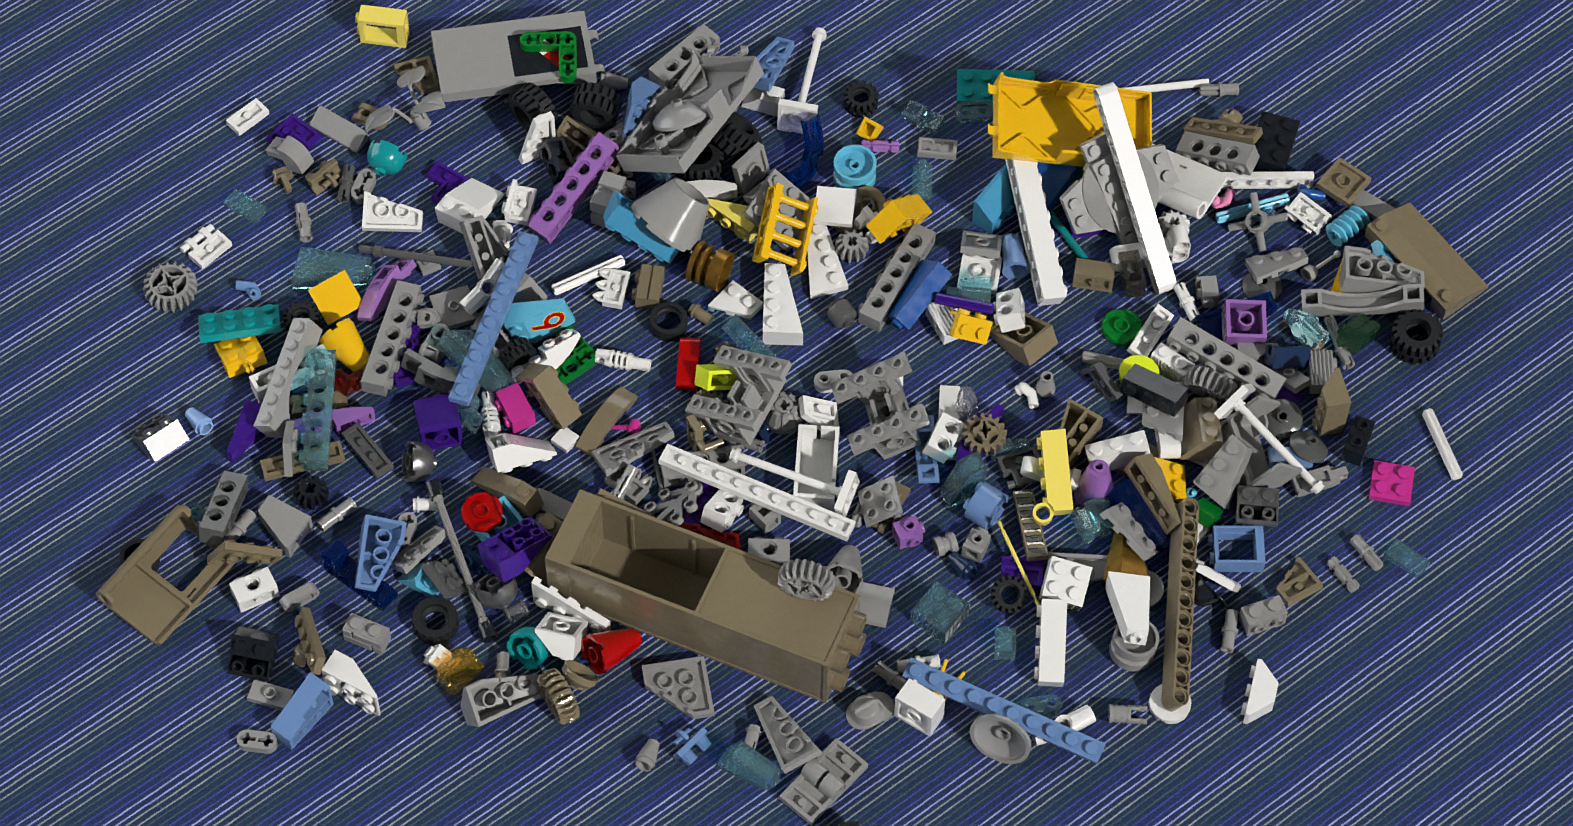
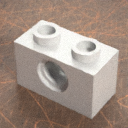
M268 567L256 569L252 574L238 577L229 583L231 593L241 613L280 596L278 586ZM253 586H257V587H258V588H256V589H254V590H250V588L253 587Z

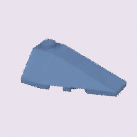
M365 515L359 539L355 588L376 592L404 542L407 522Z

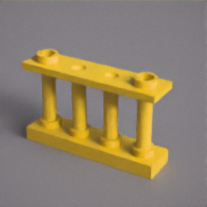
M775 183L767 189L752 261L761 263L768 258H772L791 265L790 275L795 276L803 272L807 264L805 259L814 217L818 212V198L814 197L806 201V203L784 195L782 192L784 185ZM782 202L803 210L802 221L781 214L778 211L780 203ZM776 221L799 228L798 240L776 232L774 229ZM774 239L796 247L794 258L773 251L770 247L772 240Z

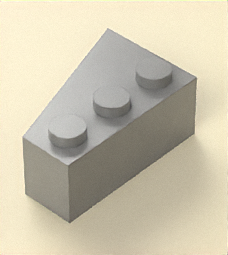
M1232 434L1193 483L1224 509L1230 510L1235 492H1237L1241 476L1245 472L1253 450Z

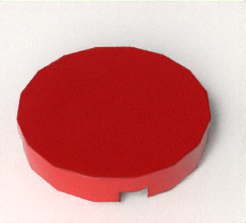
M485 492L469 496L461 508L463 522L468 528L477 532H487L496 528L503 517L502 504L499 499Z

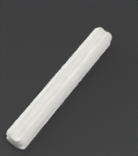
M618 255L552 284V291L555 295L564 293L600 277L599 271L602 269H618L623 267L625 260L622 255Z
M1433 409L1424 410L1422 416L1451 479L1457 480L1462 478L1463 473Z

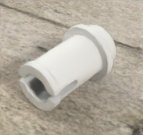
M419 496L413 498V511H417V513L419 511H438L436 504H434V501H430V498H419Z

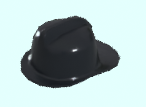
M1196 571L1194 604L1206 607L1219 602L1228 608L1225 601L1204 582Z

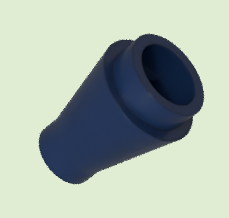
M955 551L947 558V561L953 566L961 579L970 580L976 575L978 568L975 562L959 555Z

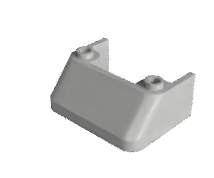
M1256 396L1245 404L1267 429L1268 419L1266 415L1281 405L1280 401L1262 396ZM1235 411L1220 422L1223 444L1233 434L1253 450L1245 472L1241 476L1239 486L1278 488L1302 472L1301 467L1281 462L1270 469L1261 444V434L1239 411Z

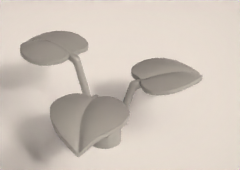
M421 65L416 69L405 72L397 80L398 87L408 86L416 104L414 109L410 111L411 116L408 117L397 108H391L390 105L380 107L368 117L365 124V131L367 133L371 129L390 121L395 113L405 118L409 124L414 123L419 131L431 125V120L425 112L445 108L443 95L439 91L426 95L422 98L421 102H418L412 84L419 82L424 77V66Z

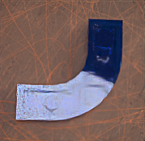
M813 113L800 121L805 142L804 153L796 165L783 172L784 177L797 188L807 183L815 175L819 168L817 167L819 157L823 156L824 137L819 114Z

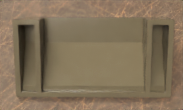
M1411 203L1384 213L1367 225L1365 237L1370 243L1379 240L1400 263L1424 271V289L1432 297L1430 308L1442 321L1488 289L1489 286Z

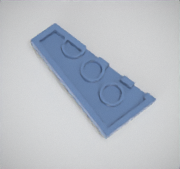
M777 37L756 57L764 74L753 88L770 92L795 48L793 40Z

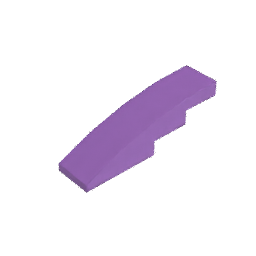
M349 407L318 412L292 421L295 423V429L299 430V436L313 431L317 437L334 429L338 435H341L343 431L357 422L363 426L376 419L373 407Z

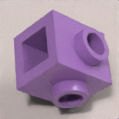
M916 515L911 517L905 516L899 519V521L892 523V534L900 550L909 546L915 547L923 542L925 528L922 521H918Z

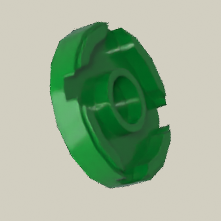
M1113 309L1103 318L1101 330L1108 342L1117 346H1127L1132 343L1142 327L1140 318L1136 313L1128 309Z

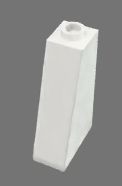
M1108 571L1105 590L1124 643L1146 645L1149 632L1150 576Z

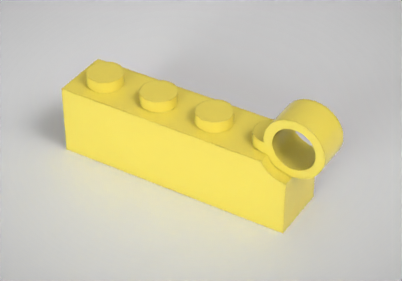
M1066 429L1041 431L1040 437L1036 438L1037 450H1041L1042 457L1038 458L1039 470H1043L1044 476L1040 478L1041 490H1045L1046 497L1042 498V503L1034 507L1032 518L1036 524L1041 526L1049 524L1054 515L1073 513ZM1041 508L1046 509L1050 516L1045 520H1041L1036 516V511Z

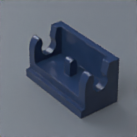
M1299 343L1298 346H1273L1272 348V344L1266 346L1263 362L1272 369L1308 367L1311 346L1309 344L1304 346V343Z

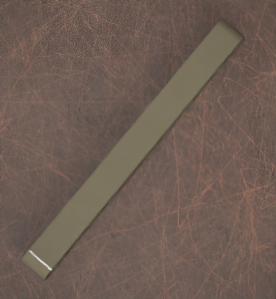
M1192 497L1185 498L1175 505L1181 523L1173 530L1170 536L1161 697L1163 707L1170 712L1186 705L1189 701L1199 519V505Z

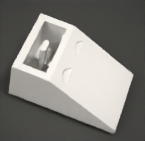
M508 433L485 438L490 461L497 472L501 473L510 472L518 466H530L538 460L548 461L552 459V456L557 455L550 442Z
M334 650L321 669L323 680L330 686L331 694L343 697L351 705L356 704L368 714L380 716L377 694L355 661L343 653Z

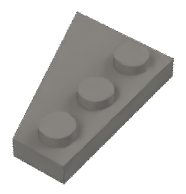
M1302 247L1245 258V266L1257 285L1263 283V279L1266 277L1275 278L1281 271L1290 272L1308 264V256Z
M1122 502L1106 509L1100 514L1104 520L1108 518L1114 524L1112 529L1117 534L1120 532L1127 538V544L1143 561L1152 558L1158 553L1154 542L1148 539L1143 532V527L1135 521L1130 509Z

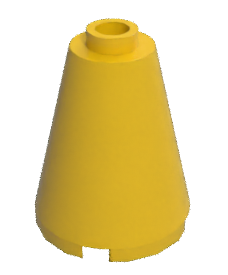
M347 318L336 324L338 327L334 330L330 328L321 337L319 343L320 345L323 344L328 353L355 374L363 375L370 356L354 322Z

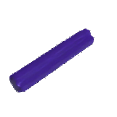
M937 293L935 296V303L939 305L993 314L994 304L941 293Z

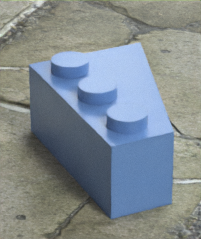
M310 672L279 716L271 723V732L276 736L277 740L292 750L334 705L330 686Z

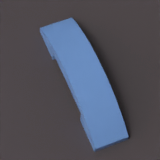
M927 415L930 424L917 429L921 444L915 447L919 484L939 483L937 460L922 453L934 428L933 415Z

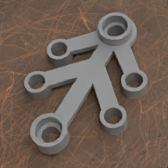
M691 480L686 483L684 488L674 491L664 488L658 493L660 500L664 503L656 505L655 502H648L645 504L644 510L652 515L663 511L657 517L658 519L665 521L670 516L671 523L679 526L684 521L682 517L683 503L688 513L696 511L698 508L696 500L703 493V485L698 480Z

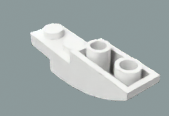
M566 329L560 333V336L544 341L543 345L538 347L540 356H533L526 364L512 368L511 372L506 374L509 381L513 384L522 383L523 381L518 382L515 377L532 363L549 365L557 369L576 346L581 337L579 332L573 329Z

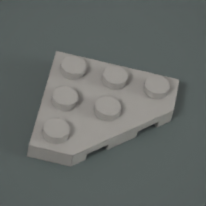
M704 656L641 665L644 686L647 690L692 719L714 716Z

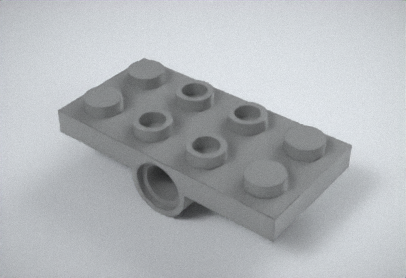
M837 738L822 752L823 754L808 761L803 767L801 774L779 796V800L811 826L868 768L866 761Z

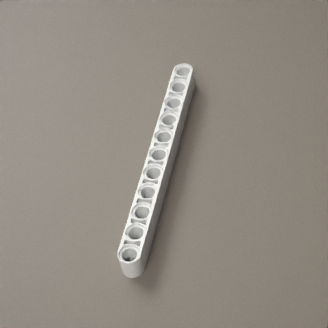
M1114 82L1094 88L1093 94L1155 293L1159 295L1172 290L1177 285L1119 92Z

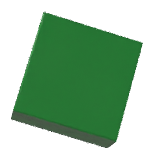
M1204 497L1197 501L1199 505L1198 522L1209 529L1220 520L1224 510Z

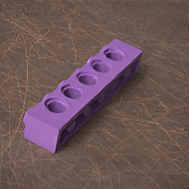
M600 132L590 139L588 147L577 156L575 164L567 169L562 181L554 186L553 193L542 202L540 210L531 216L528 227L534 234L547 243H552L600 180L603 172L616 159V154L620 150L618 144ZM601 153L598 158L593 159L595 154ZM589 169L586 174H581L582 170ZM577 184L575 189L569 190L571 185ZM560 200H565L564 204L557 205ZM553 215L550 221H545L548 216Z

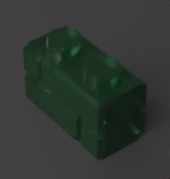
M1363 313L1356 318L1352 316L1347 325L1342 324L1338 329L1337 344L1343 348L1346 347V350L1352 354H1356L1375 339L1380 329V324L1370 320Z

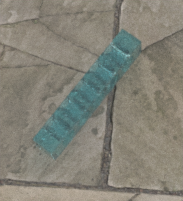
M311 349V356L306 358V368L310 369L309 375H305V387H308V394L304 393L303 406H307L306 413H302V425H305V432L301 431V444H304V450L299 452V463H303V470L328 471L336 350ZM320 369L325 371V373L323 374H317L315 372ZM318 388H321V389L324 390L322 393H315V392H314V390H316V389H318ZM316 407H320L323 409L320 412L313 411V409ZM314 426L321 427L319 431L311 430ZM313 445H317L320 447L318 450L310 449V447Z

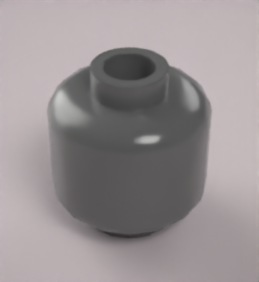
M838 298L829 304L827 316L836 328L845 327L847 329L855 323L854 319L857 312L848 300Z

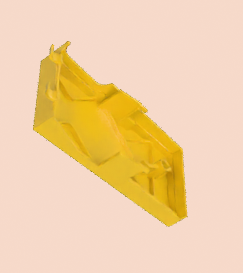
M1001 72L993 85L988 83V93L993 94V126L988 124V134L993 135V158L1084 167L1086 161L1079 145L1104 132L1093 94V89L1101 85L1056 79L1051 82L1032 81L1006 77ZM1117 88L1135 148L1152 146V92Z

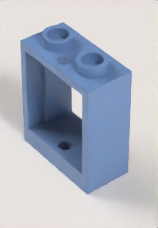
M1213 526L1212 533H1208V546H1212V552H1209V564H1213V570L1217 572L1264 571L1266 561L1263 526ZM1218 540H1253L1254 560H1220Z

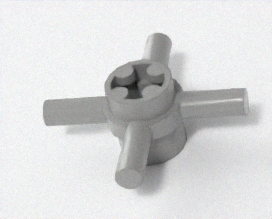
M1254 192L1250 193L1252 212L1247 214L1245 221L1228 224V229L1231 232L1247 228L1250 232L1256 234L1258 251L1264 252L1266 251L1264 233L1268 230L1270 224L1287 221L1288 216L1287 213L1268 216L1260 210L1258 194ZM1257 217L1261 218V226L1253 225V222H1257Z

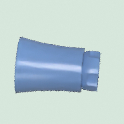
M1012 233L1005 235L1002 240V274L1008 279L1023 278L1030 272V267L1026 260L1021 236Z

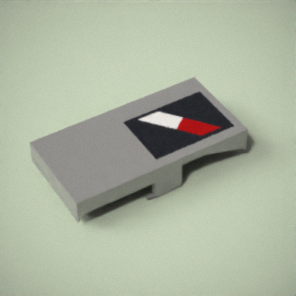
M584 11L431 31L439 89L443 95L444 102L503 94L511 95L528 82L537 86L555 83H597L596 73H605V69L602 64H594L590 39L596 38L599 40L596 30H588ZM568 31L574 33L577 42L576 80L572 83H564L560 80L559 52H526L520 46V36L526 32ZM545 39L543 41L546 45L554 42L552 39ZM567 54L562 58L564 60H571L573 56ZM566 67V75H570V67Z

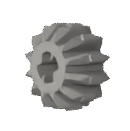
M855 229L852 233L846 230L845 234H839L838 240L835 242L837 255H841L842 261L848 259L849 264L852 260L858 263L859 259H864L869 251L867 237H863L862 232L857 234Z

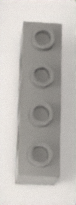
M702 24L648 69L649 80L660 85L661 90L665 86L668 89H673L692 61L691 49L694 48L702 56L703 53H707L708 45H715L716 54L720 49V37L705 24Z
M1187 131L1184 132L1176 148L1177 154L1208 167L1216 168L1220 171L1234 172L1238 175L1245 174L1251 176L1260 157L1255 145Z
M727 445L707 453L687 451L745 475V463L739 460L737 463H734L729 459L732 449L741 448V445ZM660 465L664 488L683 486L691 480H697Z

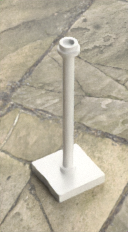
M816 28L812 33L814 42L798 102L779 99L777 130L810 136L816 135L818 105L806 103L821 42L827 36L823 28Z
M1252 384L1242 385L1214 414L1219 419L1230 416L1234 411H1239L1290 465L1302 468V472L1299 475L1312 487L1310 491L1317 495L1325 487L1322 484V480L1317 482L1245 406L1246 403L1244 401L1256 388Z
M733 448L729 459L734 463H737L739 460L837 495L834 510L837 514L844 517L847 516L860 482L857 473L848 470L843 485L836 487L741 453V448Z

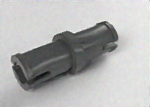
M349 164L343 165L342 176L338 181L339 191L337 200L339 202L342 201L343 196V203L349 202L350 191L354 184V172L356 170L352 164L350 171H348Z

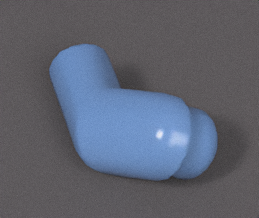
M236 281V290L246 291L252 300H258L261 297V290L255 282Z

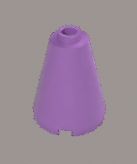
M1097 459L1093 460L1081 475L1078 488L1074 490V497L1079 505L1081 504L1086 507L1085 509L1101 511L1113 502L1115 489L1108 464L1103 460Z

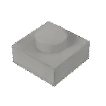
M433 250L428 251V252H426V253H423V254L435 255V253H434ZM415 261L422 276L441 270L440 264Z

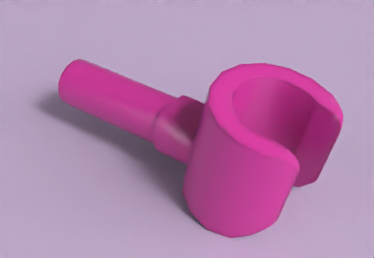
M632 419L629 425H614L611 429L627 430L629 433L635 434L640 431L641 425H639V420Z

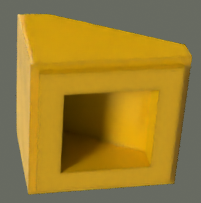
M864 117L856 134L873 142L884 126Z

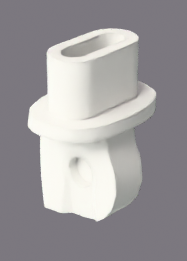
M505 220L494 221L492 223L493 231L502 244L509 248V241L513 231L512 225L508 224Z

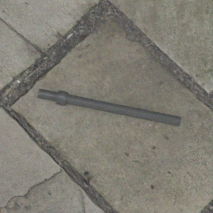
M381 245L359 246L360 253L373 254L374 257L382 258L387 256L464 268L472 267V260L388 249Z

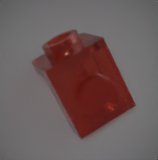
M338 369L331 385L344 396L355 391L358 392L362 389L361 379L364 371L360 369L347 375L344 371Z

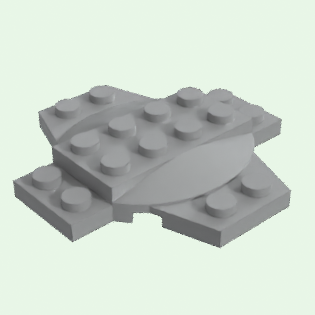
M1104 131L1079 145L1086 161L1083 168L1085 170L1083 177L1079 181L1076 180L1059 199L1073 233L1082 234L1107 230L1116 234L1120 245L1139 242ZM1163 144L1136 149L1154 210L1159 199L1179 180L1166 147Z

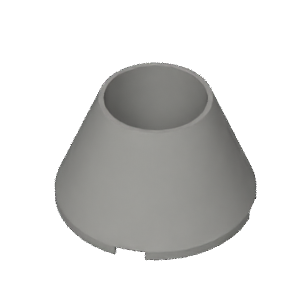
M673 178L634 201L631 209L639 220L642 217L648 223L646 227L661 240L682 252L691 250L690 254H692L701 240L710 203L694 186L680 178Z

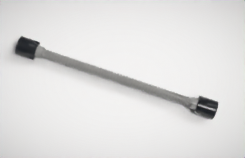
M432 479L425 483V489L430 501H434V504L437 506L478 616L480 638L483 643L491 642L498 637L492 621L486 617L476 594V588L443 503L444 491L440 479Z

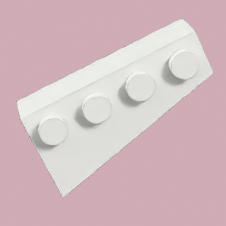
M765 263L763 344L803 345V331L785 264Z
M1042 599L1041 605H1037L1036 617H1039V625H1036V638H1039V646H1035V659H1038V667H1034V679H1038V686L1063 687L1067 600Z

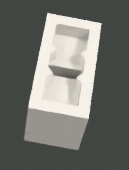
M1016 288L996 293V302H993L996 313L994 314L996 326H1000L1002 333L1025 328V303L1020 289Z
M942 412L922 453L943 464L948 458L952 459L957 449L954 445L956 441L960 442L962 439V428L965 423ZM946 428L950 429L952 433H949ZM938 444L942 445L945 450L939 448Z
M719 489L704 506L700 522L722 533L727 526L730 527L733 524L735 517H739L743 512V498Z

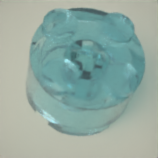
M1100 497L1084 503L1086 507L1081 510L1077 507L1071 513L1070 518L1084 544H1088L1099 537L1106 539L1113 534L1112 527L1114 524L1108 518L1104 520L1100 516L1103 511L1111 508L1110 503L1105 498Z

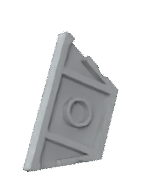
M1181 380V381H1177V382H1176V383H1178V384H1180V385L1185 386V384H1184V382H1183L1184 380ZM1143 403V426L1155 429L1164 435L1168 432L1175 435L1176 440L1182 441L1184 406L1173 417Z

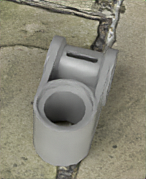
M442 323L434 325L426 340L422 343L418 354L439 364L451 343L449 328Z

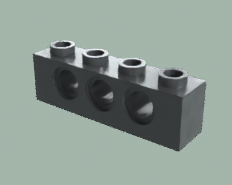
M223 471L221 478L217 479L215 492H211L209 505L205 506L203 511L202 521L199 520L196 532L199 533V542L221 545L227 540L248 492V475Z

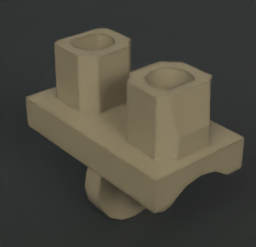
M332 159L330 162L324 160L319 165V171L316 173L309 172L305 179L313 194L318 196L329 186L333 189L338 186L336 180L342 176V172L338 167L337 160Z

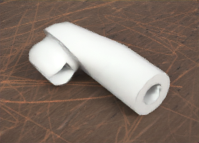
M1020 382L1019 385L1015 386L1016 394L1027 396L1030 409L1039 407L1037 393L1026 382Z

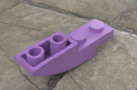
M399 259L394 265H384L377 272L362 298L357 315L359 321H374L382 310L388 307L397 280L402 281L408 277L417 266L413 259Z

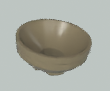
M573 660L564 662L562 672L570 687L583 691L584 689L594 687L599 681L598 675L586 665Z

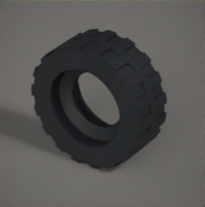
M433 596L432 598L428 597L424 601H420L415 606L414 613H412L414 633L417 634L419 640L421 639L424 643H429L430 645L447 643L458 631L459 618L456 607L451 604V601L443 597ZM432 612L442 613L446 618L445 625L437 630L428 628L425 624L427 615Z

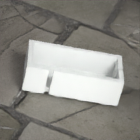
M799 424L795 472L836 486L840 427L821 426V439H817V425ZM794 480L793 496L834 511V494Z

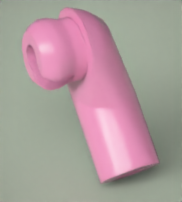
M1228 188L1223 197L1217 195L1210 206L1215 209L1228 207L1236 194L1235 190Z

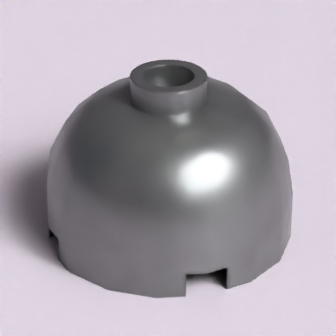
M407 441L404 446L408 447L407 452L402 454V474H407V478L404 480L406 482L426 480L437 466V457L433 455V451L425 443Z
M492 573L485 575L475 584V591L480 602L492 609L501 610L507 608L515 599L518 591L515 577L503 583L497 576H492Z

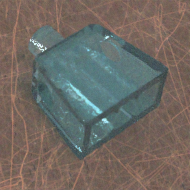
M984 276L960 279L959 287L947 286V295L991 303L993 277Z

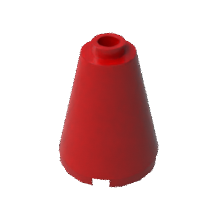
M634 628L590 633L582 639L581 648L584 659H589L591 665H588L595 674L600 675L606 673L641 646L642 636Z

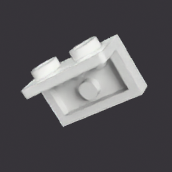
M513 179L511 186L508 185L507 202H503L502 205L505 221L528 226L537 196V189L518 186L517 180Z
M1302 192L1297 195L1289 206L1286 205L1284 207L1288 212L1287 216L1294 222L1299 220L1303 224L1301 227L1310 234L1313 231L1318 235L1332 217L1330 213Z

